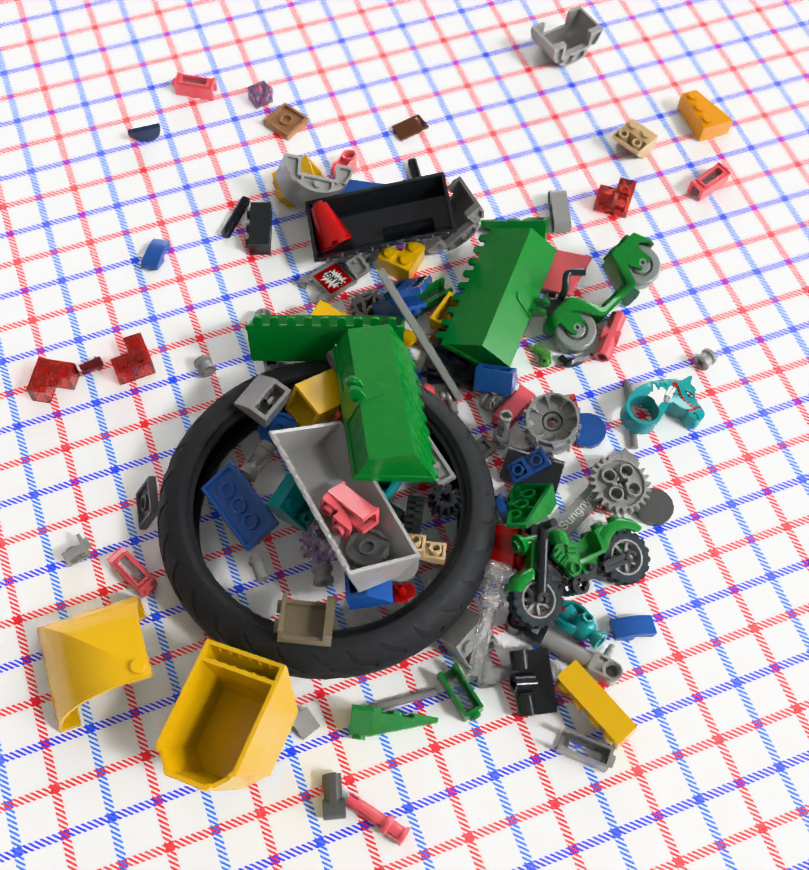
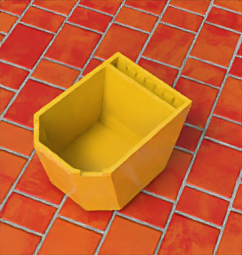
M207 638L155 744L161 758L164 775L205 792L240 790L270 776L298 714L287 666Z

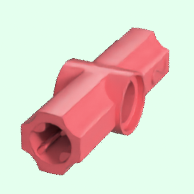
M617 310L612 311L594 354L597 361L609 362L614 347L618 344L622 333L621 330L627 317L623 312Z

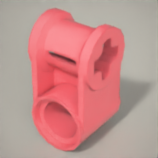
M353 150L343 151L333 163L331 175L334 176L337 164L354 167V173L357 169L356 152Z

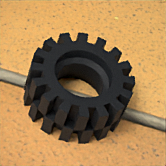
M408 495L404 528L407 533H421L425 497Z

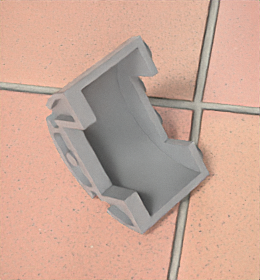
M581 6L568 10L565 24L544 32L545 22L543 21L531 26L530 33L532 40L559 66H569L589 53L587 50L592 44L595 46L604 28Z
M285 152L276 172V179L283 196L294 206L306 210V201L342 194L352 177L354 167L337 164L335 166L334 179L301 172L302 156Z
M461 176L454 179L447 186L448 190L453 193L449 197L457 232L419 240L422 245H425L426 252L430 254H441L442 250L448 249V251L456 249L468 241L481 226L480 220L484 218V209Z

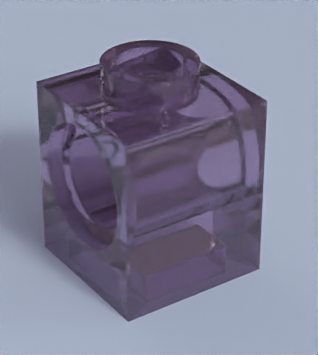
M265 80L247 87L248 99L255 109L273 102V88Z

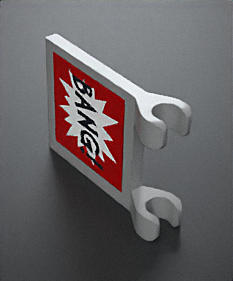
M334 259L314 272L299 277L300 283L298 285L304 289L313 282L322 292V294L316 297L318 300L316 304H318L320 300L328 302L357 284L358 281Z

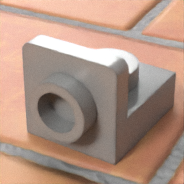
M361 253L346 257L348 261L345 263L357 280L372 270Z
M80 533L76 534L80 544L71 546L61 553L68 567L92 556L89 551L92 546L88 538H82Z

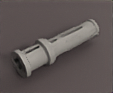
M502 410L500 412L498 427L493 431L492 444L498 450L505 449L509 444V427L512 419V412L509 410Z

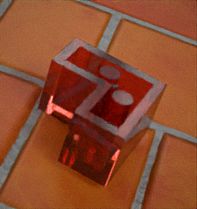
M620 177L617 188L600 184L593 210L626 219L637 181Z
M141 332L123 338L128 353L110 359L120 386L155 374L156 371Z
M38 357L26 390L32 401L51 404L56 388L75 390L80 373L75 363Z

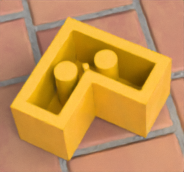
M408 242L402 252L390 246L383 249L377 257V270L379 271L384 268L388 275L399 280L413 278L425 259V245L418 242Z

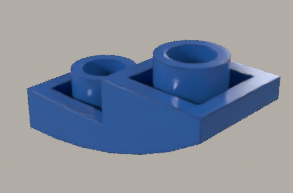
M153 238L145 251L141 268L158 271L165 262L164 254L171 247L170 240Z
M539 447L525 457H520L505 467L514 483H518L550 466L551 462L543 448Z
M651 615L627 616L609 621L614 641H632L635 637H654L657 634Z

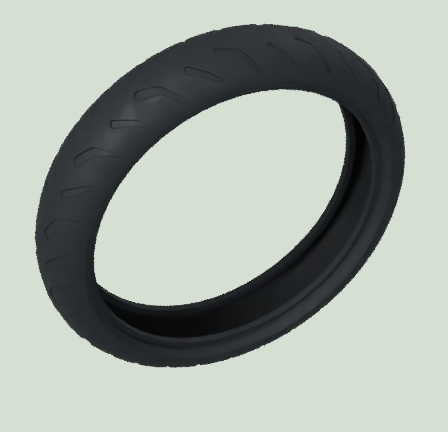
M313 360L281 366L263 372L261 375L277 379L289 388L292 393L295 384L333 368L328 360ZM258 375L223 394L196 419L179 442L164 474L158 502L157 527L162 562L174 593L194 622L216 642L286 665L291 677L321 680L345 679L384 670L416 655L442 636L456 622L477 593L492 557L496 533V501L491 474L477 441L460 417L435 394L417 383L422 392V395L419 397L424 403L425 409H422L427 417L425 425L430 431V438L456 476V479L449 483L452 486V491L458 489L459 496L463 498L461 502L462 509L457 514V536L444 566L427 588L410 603L380 620L362 626L333 630L331 647L277 642V633H273L274 621L260 616L240 604L220 585L204 561L200 543V516L205 494L200 488L214 476L227 455L243 439L258 429L259 423L234 405V402ZM285 405L280 412H285V413L289 414V413L285 410V407H286V405Z

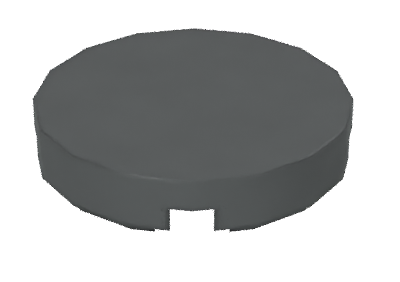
M649 488L652 490L648 495L650 497L649 500L635 514L647 525L661 526L669 521L673 515V500L663 490Z
M370 529L364 534L356 531L348 538L346 543V556L349 562L356 568L386 562L390 554V546L386 535L376 529Z

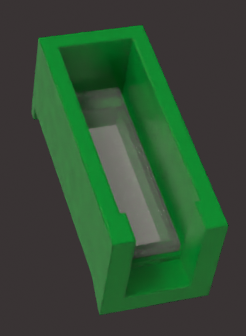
M443 277L432 282L422 294L414 295L427 303V307L421 310L422 313L415 316L416 319L420 315L439 306L449 291L453 293L452 287L447 290L444 288L445 279Z
M457 663L452 664L451 670L443 674L442 671L438 673L437 680L441 683L463 721L466 722L470 719L472 722L482 715L481 712L484 705Z

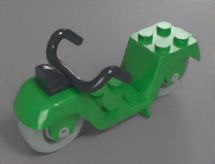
M635 232L630 236L626 234L602 259L604 263L601 267L615 292L601 306L575 297L566 298L569 291L570 276L586 275V269L583 268L567 269L563 273L561 292L557 297L555 293L549 292V298L547 299L550 301L549 307H544L546 316H548L543 323L546 338L548 339L551 336L556 347L568 354H578L589 348L596 338V325L620 302L625 307L629 306L639 296V290L649 287L659 277L661 262L656 252L651 249L654 246V242Z

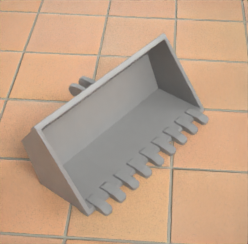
M341 421L268 432L314 517L318 521L320 528L328 539L336 557L358 592L399 577L413 562L421 558L420 553L377 481L352 480L345 429ZM344 481L345 486L351 488L374 507L379 508V524L372 529L381 531L388 539L390 554L386 562L362 568H356L349 562L346 556L347 541L334 534L330 528L332 519L325 517L321 510H319L322 497L332 487ZM352 526V531H351L350 536H351L354 532L358 531V530H357L356 528H354L353 526Z

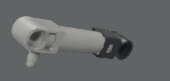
M509 612L505 622V629L509 634L514 636L522 634L520 637L522 641L537 649L539 647L548 648L549 652L569 663L576 659L593 679L603 685L613 686L622 677L623 667L619 662L611 659L615 648L614 644L610 643L603 654L596 650L593 653L550 630L549 627L528 629L526 626H515L511 622L513 620L511 617L512 613ZM606 670H612L615 673V677L608 676Z

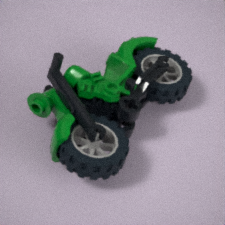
M615 514L606 518L607 522L603 524L600 521L590 525L591 530L581 533V540L578 542H571L566 532L561 529L549 531L550 528L557 525L555 518L524 529L528 536L513 534L511 539L512 549L520 556L525 555V569L513 574L503 588L502 593L509 595L506 600L509 602L508 611L512 613L511 617L518 621L520 626H526L528 629L549 627L559 619V614H562V605L564 604L562 596L570 597L587 593L590 588L589 581L593 578L603 576L607 578L608 582L615 583L618 586L638 583L639 579H643L646 576L645 573L649 570L650 566L648 564L651 561L650 556H648L649 549L645 546V541L640 539L638 534L631 533V531H641L642 527L631 519L624 516L618 517ZM627 564L632 566L630 571L628 570ZM539 605H540L541 607L545 608V610H544V612H543L542 614H541V612H540V607H539ZM533 607L535 609L536 616L530 613Z

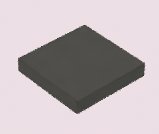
M148 476L135 494L139 530H147L158 515L156 476Z

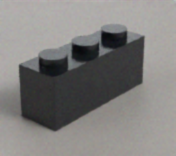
M250 202V209H247V220H249V223H246V233L249 234V237L245 238L246 248H249L250 255H271L273 218L271 202Z

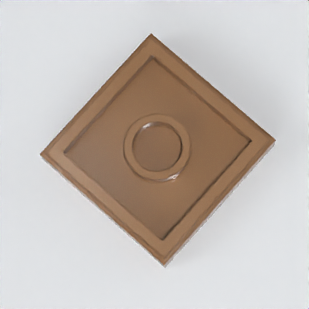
M284 102L263 121V125L289 141L310 120L309 117Z

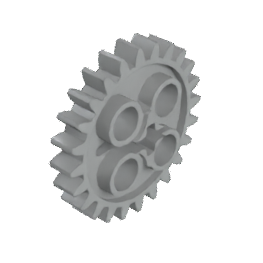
M610 454L606 459L602 457L599 462L595 463L594 468L590 470L592 475L588 477V480L591 481L588 487L593 488V490L589 494L596 495L593 501L601 502L599 508L606 506V513L610 509L613 510V515L619 511L621 516H624L626 512L628 515H631L634 511L638 512L645 506V502L650 498L648 495L652 491L647 488L652 484L646 481L649 475L643 474L646 468L640 469L638 467L640 462L634 464L633 457L629 461L626 460L625 454L621 459L618 454H615L613 458ZM604 476L609 477L610 481L606 480ZM629 488L634 490L635 494L631 493ZM611 493L615 494L618 499L612 497Z

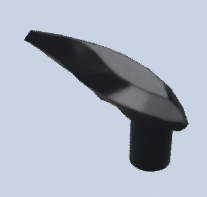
M589 353L572 359L560 355L558 361L565 368H572L582 364L593 354Z

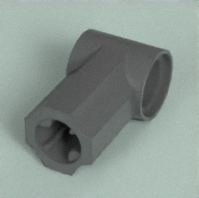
M341 773L323 774V821L346 819Z

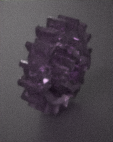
M313 520V525L307 524L308 531H301L304 538L299 539V542L303 543L299 550H305L303 558H309L310 564L315 562L316 564H331V561H338L318 521Z

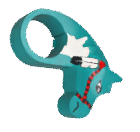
M690 375L683 380H655L637 387L630 394L620 411V420L623 426L632 433L645 435L653 431L666 412L675 418H679L686 428H696L703 420L705 412L695 398V391L697 389L691 384L692 376ZM641 405L642 408L648 409L652 421L646 422L636 418L632 414L630 406Z

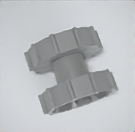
M553 390L538 397L534 395L528 409H524V416H526L524 418V425H526L524 427L526 433L524 440H528L534 449L542 447L546 455H551V458L565 451L570 452V448L575 440L579 439L580 433H578V430L580 431L582 426L579 424L581 408H577L575 403L569 398V394L565 396L555 393ZM555 421L557 426L550 428L547 426V423Z

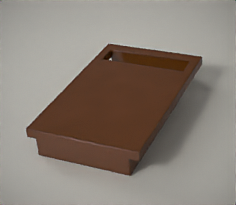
M417 114L393 125L392 128L397 137L403 141L428 129L429 126ZM416 117H417V118L420 120V122L425 126L424 128H423V127L418 123V121L415 119Z

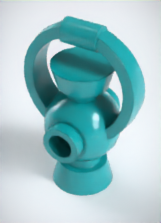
M564 600L562 608H567L562 612L559 619L554 622L555 625L562 631L572 634L576 641L582 642L589 639L594 650L598 649L604 643L608 634L601 630L596 631L594 616L584 606L574 601Z

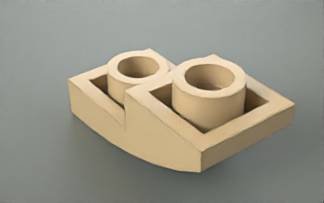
M408 533L421 555L420 560L441 565L445 564L447 543L426 541V535Z

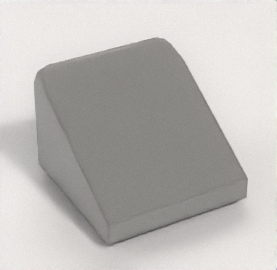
M304 707L298 712L292 727L304 740L317 730L320 724L310 710Z

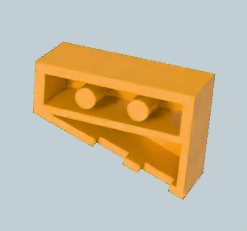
M697 90L681 94L677 108L699 142L728 134L733 119Z

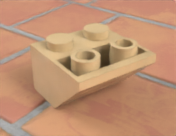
M631 118L611 138L635 155L644 158L654 149L658 135Z

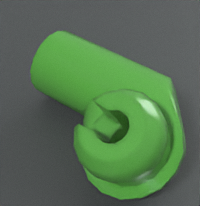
M536 343L532 351L539 355L540 365L542 367L550 366L551 353Z

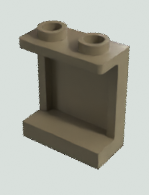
M283 592L282 600L277 601L276 613H280L279 619H275L273 633H277V642L331 647L336 597L327 596V603L288 599V593Z

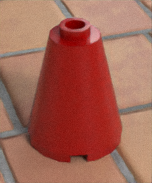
M320 200L312 204L311 214L318 249L321 253L352 239L349 231L327 202L323 203Z

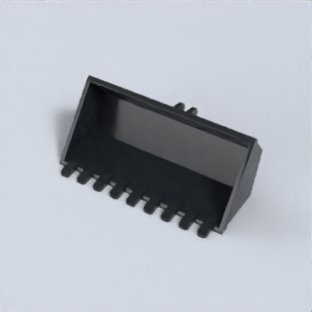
M444 171L305 202L314 262L329 261L334 258H343L344 256L357 255L361 252H371L375 249L389 248V246H399L408 242H417L422 239H431L436 236H445L457 232ZM320 200L323 203L327 202L352 237L351 240L322 253L318 249L311 214L312 204ZM430 217L434 221V228L384 238L382 229L385 227Z

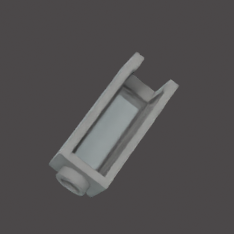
M566 727L561 733L555 753L565 755L596 768L603 773L609 768L612 769L616 760V756L613 755L614 747Z

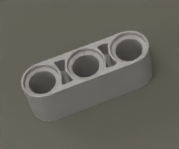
M549 190L548 207L552 232H571L572 223L567 191Z

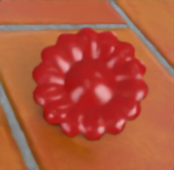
M403 582L392 585L393 602L395 604H403L410 601L416 593L415 586L412 583Z

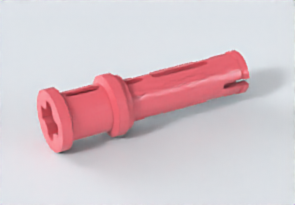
M352 793L345 803V806L378 827L382 835L386 834L397 841L398 846L402 845L410 832V827L405 828L394 820L395 817L386 816L359 798L355 793Z

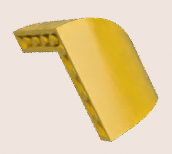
M139 596L36 628L60 733L82 726L78 707L114 688L153 677L140 621L145 620L146 615Z

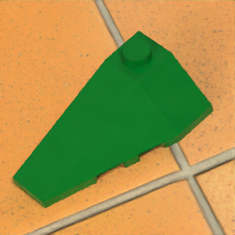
M527 217L523 220L511 218L506 219V221H503V219H481L480 223L481 227L487 229L532 228L547 240L550 217Z
M515 483L509 492L507 528L527 529L550 515L557 504L553 483Z
M352 704L348 735H352L354 740L365 741V737H374L437 724L439 718L412 713L404 715L403 712L395 710L382 712L381 708Z

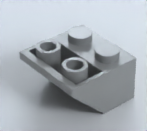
M259 374L234 402V405L266 429L287 404L291 390L277 379Z
M468 608L439 637L446 650L471 673L475 670V666L480 664L498 644L484 616Z

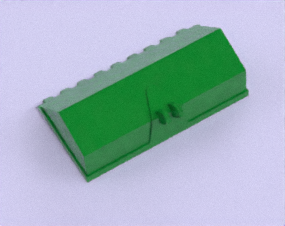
M491 228L489 234H481L479 236V242L484 243V245L475 246L473 252L479 254V257L470 258L468 264L474 266L473 270H464L462 274L463 277L469 278L468 282H459L457 285L459 290H463V294H454L452 300L457 302L458 305L449 306L446 311L448 314L453 315L452 319H443L441 325L447 327V330L436 333L435 337L438 340H442L441 346L475 365L486 363L511 367L531 317L545 316L546 310L544 307H549L550 305L548 299L539 298L557 249L532 228Z
M254 315L245 324V330L248 335L251 361L327 360L326 353L331 351L335 344H338L347 329L390 324L404 343L405 318L403 316Z
M390 324L347 329L338 344H335L332 349L352 480L436 482L439 475L433 464H436L435 457L430 452V450H433V446L427 438L430 436V431L425 425L427 417L422 411L425 407L419 397L422 395V392L417 385L419 378L414 372L417 368L411 358L409 349L404 345Z

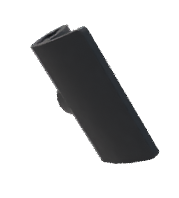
M509 445L499 479L514 483L505 466L520 457H525L536 449L527 451ZM548 457L551 462L550 466L518 483H553L556 495L565 461Z
M548 648L509 651L512 671L509 685L511 692L515 694L518 717L557 712Z

